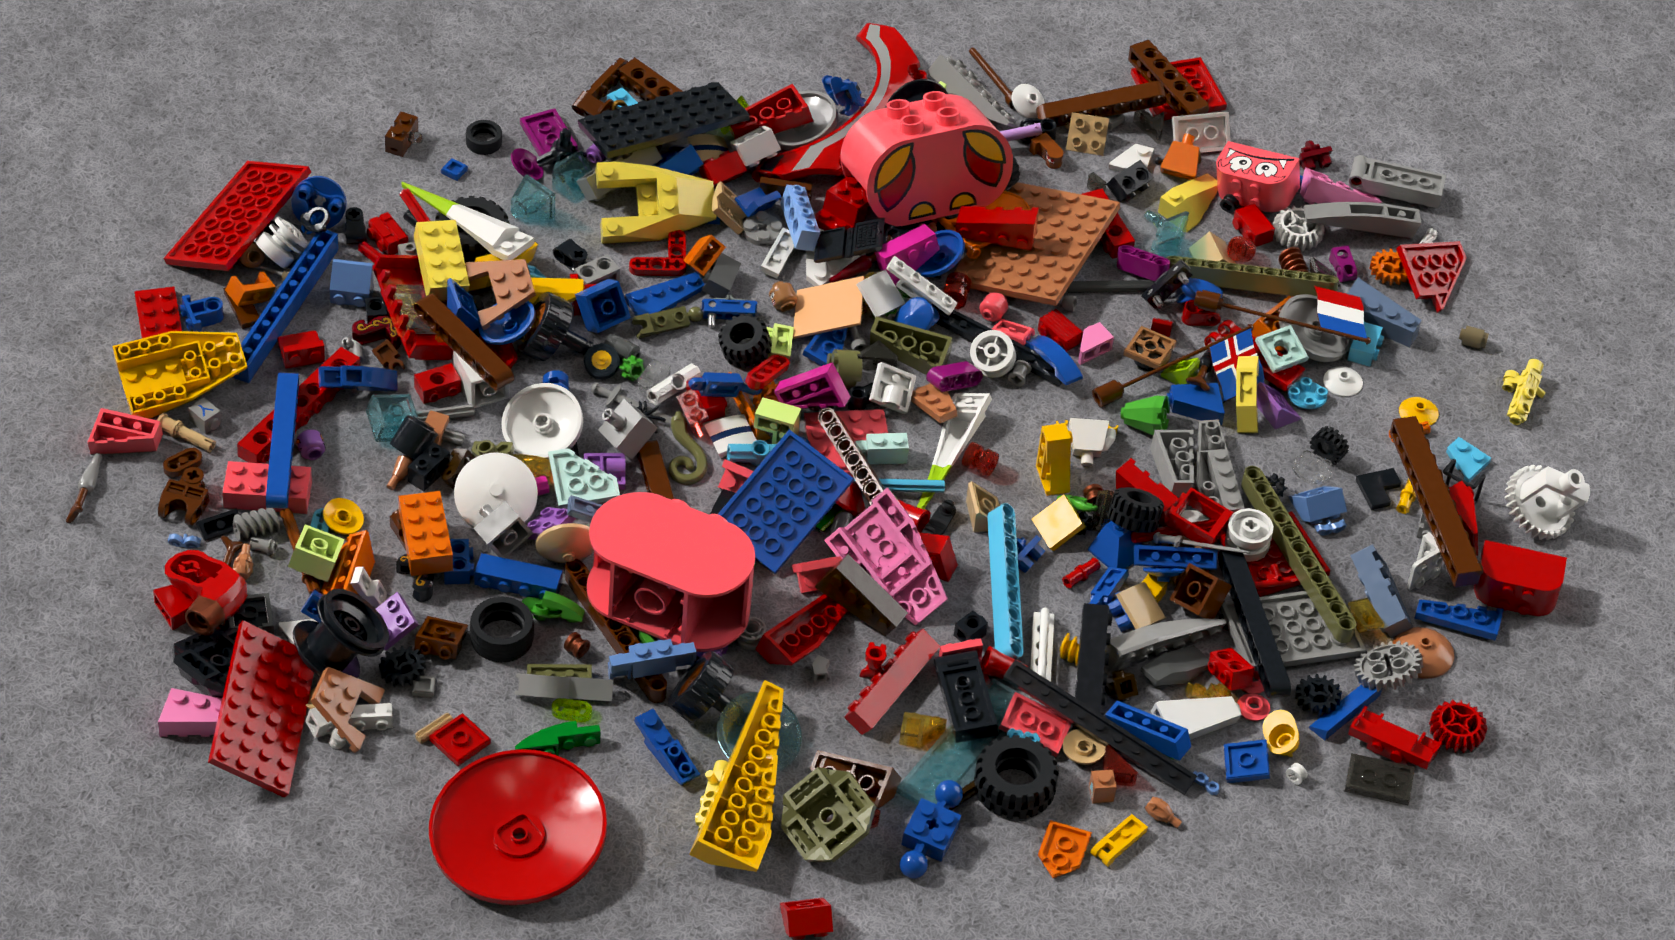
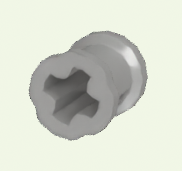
M1017 360L1014 364L1013 372L1008 376V380L1017 386L1024 385L1025 377L1031 371V365L1024 360Z

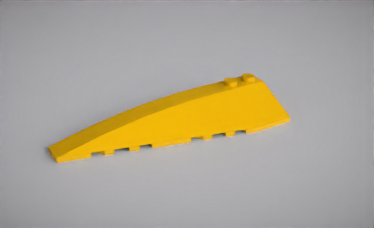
M766 680L763 681L689 855L711 865L757 872L772 832L770 829L773 820L772 806L775 797L773 794L776 785L777 749L779 747L778 737L781 728L780 714L783 704V688Z

